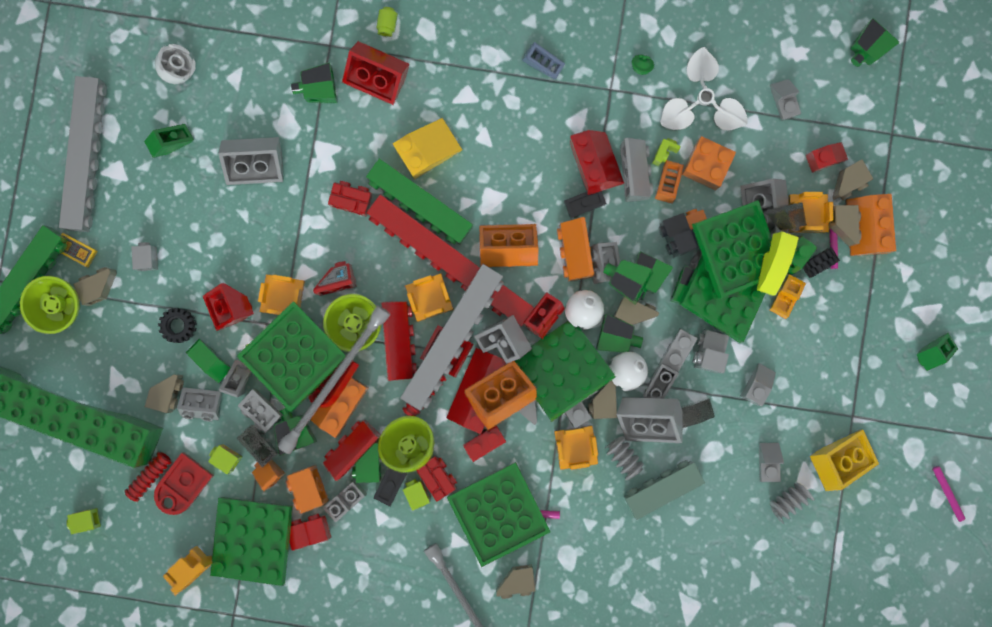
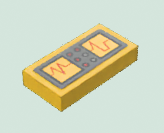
M62 232L61 235L67 238L68 241L66 242V250L61 254L89 268L98 251Z

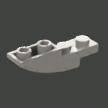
M681 328L679 329L658 364L643 394L644 398H665L678 376L680 368L698 339L696 336Z

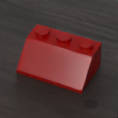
M357 41L349 50L342 83L394 105L406 80L410 64Z
M587 130L570 136V147L588 195L624 184L606 132Z
M358 420L351 428L353 432L349 436L345 434L338 441L339 447L335 451L331 449L324 456L326 460L323 464L336 481L341 479L381 436L366 420L362 422Z

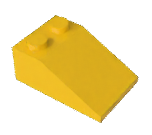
M443 118L419 128L392 143L414 180L462 151Z
M863 429L837 440L810 455L825 491L843 490L879 465Z

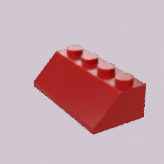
M381 302L382 308L390 313L388 319L383 323L388 381L412 379L417 372V363H413V355H416L415 344H411V336H414V327L410 325L409 317H413L412 308L408 306V302Z
M476 348L446 418L481 434L485 425L477 416L465 394V390L505 366V360L488 352L483 353L481 349Z

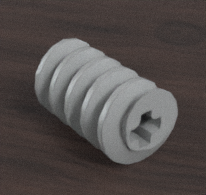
M621 436L609 443L605 448L609 447L607 455L614 454L611 461H619L616 468L623 467L620 473H627L628 475L625 480H629L643 470V462H637L639 459L638 455L632 456L634 450L628 449L630 444L628 442L623 443L625 437Z
M798 482L794 484L795 489L792 487L788 488L789 494L782 492L783 498L777 496L776 502L770 501L773 513L783 524V516L789 520V512L796 515V507L803 510L801 503L808 506V498L814 501L811 493Z

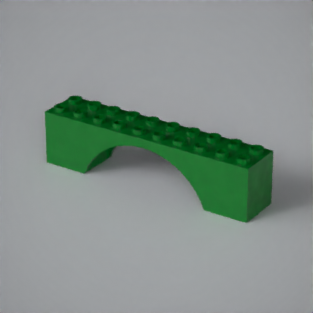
M0 366V418L133 468L148 465L151 461L163 427L128 414L108 411L68 399L32 384L24 379L20 373Z

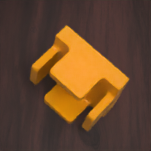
M803 192L801 194L788 195L791 233L829 232V222L833 221V202H828V194H823V192Z
M266 274L265 283H261L258 302H261L260 312L280 315L293 301L301 307L305 281Z
M442 274L430 275L405 285L417 322L453 310Z
M592 425L554 431L560 470L569 468L571 470L598 464L597 443Z
M198 546L192 548L185 558H180L163 575L165 580L173 587L170 590L175 596L186 589L213 563L212 557L206 556Z

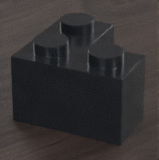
M684 213L659 223V232L662 237H665L667 242L665 245L666 250L673 258L699 248L693 229H690Z

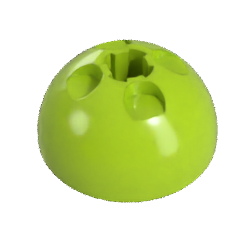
M43 276L34 279L25 287L20 299V310L25 322L31 328L40 333L55 334L64 331L74 323L79 314L80 300L76 290L67 281L54 276Z
M347 294L335 299L329 305L324 315L323 327L325 334L341 350L351 351L352 347L357 343L356 341L360 339L359 337L363 335L362 333L367 328L376 305L368 298L358 294ZM381 325L372 332L359 351L366 349L375 342L380 333Z
M404 416L392 421L383 430L378 442V453L382 462L390 469L398 472H413L420 469L429 461L433 454L435 445L433 432L430 426L419 417Z

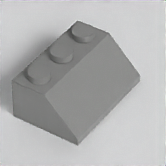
M279 137L221 141L218 154L226 185L283 182V160Z
M624 138L620 145L625 202L649 200L651 195H653V184L649 183L651 165L647 164L649 146L645 145V140Z
M769 179L740 186L742 206L759 200L771 237H773L774 233L782 231L792 235L786 180Z
M622 398L617 417L626 441L682 443L683 412L679 399Z

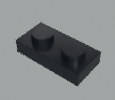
M602 191L590 195L584 192L564 200L571 219L607 204Z
M388 467L373 498L391 507L408 472H398Z

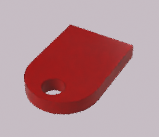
M353 360L350 362L345 372L321 403L320 408H327L337 401L357 370L358 363ZM336 369L308 396L311 403L315 402L314 400Z
M182 452L155 488L154 501L156 506L162 512L169 515H177L186 511L214 475L186 453ZM166 497L171 498L173 501L171 508H167L164 505Z

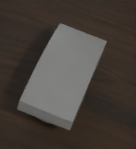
M354 480L323 509L337 522L362 500L367 493Z

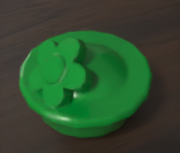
M636 55L632 58V68L637 74L646 75L654 69V61L649 56Z

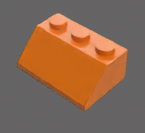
M892 194L846 199V205H859V211L861 212V219L859 221L861 240L860 244L849 246L850 256L895 252L896 241Z
M585 217L560 223L557 229L558 240L562 241L560 256L561 259H565L566 266H563L564 278L567 277L568 282L591 278L594 275Z
M536 224L479 226L481 266L482 264L487 267L538 266Z
M515 361L506 364L465 390V394L477 416L488 430L535 401L537 397L536 387Z
M351 377L337 401L327 408L318 407L310 420L333 437H339L369 387Z

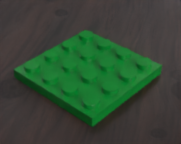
M759 200L692 224L718 299L759 283L764 254L770 251L772 241Z
M702 255L679 305L735 341L743 343L766 293L758 291V284L718 299Z
M293 301L237 357L287 410L292 412L341 365L346 354Z
M569 321L531 346L532 349L521 358L514 360L536 387L537 397L535 399L551 422L616 378L613 371L579 326L575 327Z
M516 462L447 496L481 567L551 532Z
M225 497L218 498L212 553L213 563L211 564L210 576L278 586L285 585L293 506Z

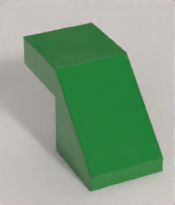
M198 339L186 351V354L203 372L217 383L231 369L201 339Z

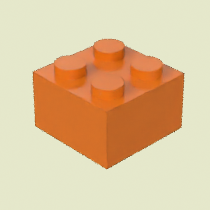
M701 136L693 148L682 175L716 191L721 187L736 152Z
M316 464L287 476V487L289 491H293L295 497L293 503L296 510L300 511V514L320 507L329 501Z

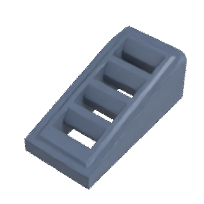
M535 42L530 45L522 58V61L554 80H556L565 65L564 62ZM536 52L537 54L534 59L531 58L532 54ZM540 56H543L542 61L540 63L537 62ZM550 60L548 66L544 67L546 61ZM553 64H557L554 71L551 72L550 69L552 68Z

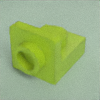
M663 139L652 164L659 166L662 161L666 162L669 151L677 153L681 146L677 145V142L673 139Z

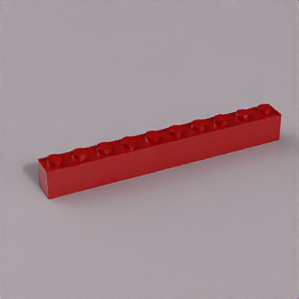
M379 195L367 211V214L370 216L368 220L376 226L381 224L385 227L384 232L391 237L396 235L401 239L399 243L407 249L411 246L416 250L414 254L422 260L426 257L431 261L430 265L434 269L445 271L447 273L445 276L452 282L457 280L462 284L461 288L466 291L480 267L385 197ZM502 285L499 292L494 291L491 296L494 299L491 303L493 307L491 310L498 316L503 314L507 318L514 315L520 327H522L524 321L534 309L533 306L504 285Z

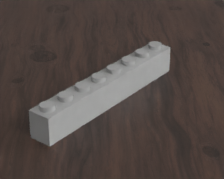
M75 76L59 228L64 230L89 232L93 223L91 211L95 205L93 192L97 186L95 174L99 167L97 155L101 148L99 136L103 130L101 118L105 111L103 99L107 92L105 83L99 78Z
M482 264L402 394V400L420 411L423 407L427 409L432 401V398H430L432 392H437L443 383L440 381L443 374L448 375L453 367L450 364L454 357L458 358L463 350L461 348L464 340L466 342L469 341L473 334V331H471L474 324L478 325L484 316L481 314L485 307L488 309L494 299L491 296L494 291L499 292L504 284L501 281L502 275Z

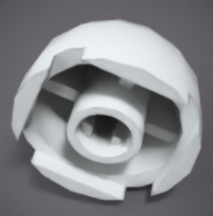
M176 44L162 47L155 58V69L159 77L171 84H181L188 80L196 69L195 60H192L189 56L190 52Z
M581 290L574 293L567 301L565 309L568 321L573 326L583 327V329L594 328L599 324L604 314V304L601 297L590 290Z
M622 352L611 359L613 361L609 367L616 376L612 380L616 386L624 388L622 389L623 391H632L644 384L648 376V367L641 355L635 352Z

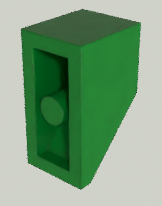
M180 124L153 130L144 143L152 158L168 155L193 142L194 139L186 124Z
M946 333L923 347L916 355L920 365L924 366L926 371L947 363L958 350V347L949 333Z
M378 442L374 443L355 463V466L352 467V477L356 478V483L381 481V458L378 453Z

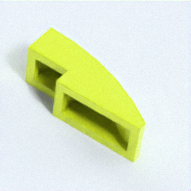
M783 231L773 234L770 251L764 254L757 287L758 291L772 296L776 295L791 265L799 237Z

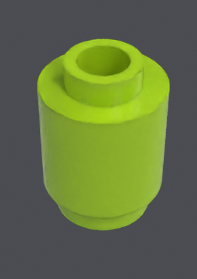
M383 7V9L379 10L376 26L377 34L384 37H392V34L395 32L398 15L393 8Z

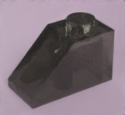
M802 202L766 210L767 215L780 231L787 229L788 233L800 231L799 227L807 225Z
M710 399L681 406L683 428L715 417Z
M250 425L237 437V440L261 467H264L277 455L270 440L255 425Z

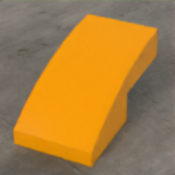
M789 274L769 310L787 319L795 302L799 300L806 283Z

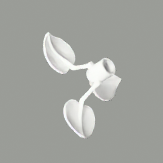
M705 47L696 51L687 65L688 78L693 82L700 81L703 90L699 92L697 101L689 107L684 99L674 98L670 100L663 109L660 121L663 127L672 130L687 128L694 121V114L691 109L698 104L706 106L710 103L718 110L714 114V121L720 129L734 130L748 124L747 114L737 100L725 98L720 106H718L714 100V92L705 86L704 81L713 80L719 71L716 59Z

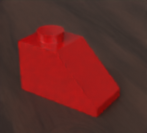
M842 142L824 146L806 155L812 173L848 160Z

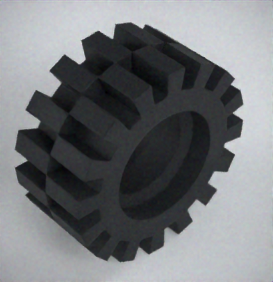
M830 247L810 258L803 269L807 276L812 278L835 265L840 259L833 248Z
M169 309L168 312L163 313V317L159 318L161 320V323H158V327H160L159 333L163 334L162 337L167 339L166 341L184 343V341H189V338L194 336V331L196 332L197 328H195V325L197 323L194 321L195 317L184 309ZM176 318H180L184 322V329L180 333H174L171 329V322Z

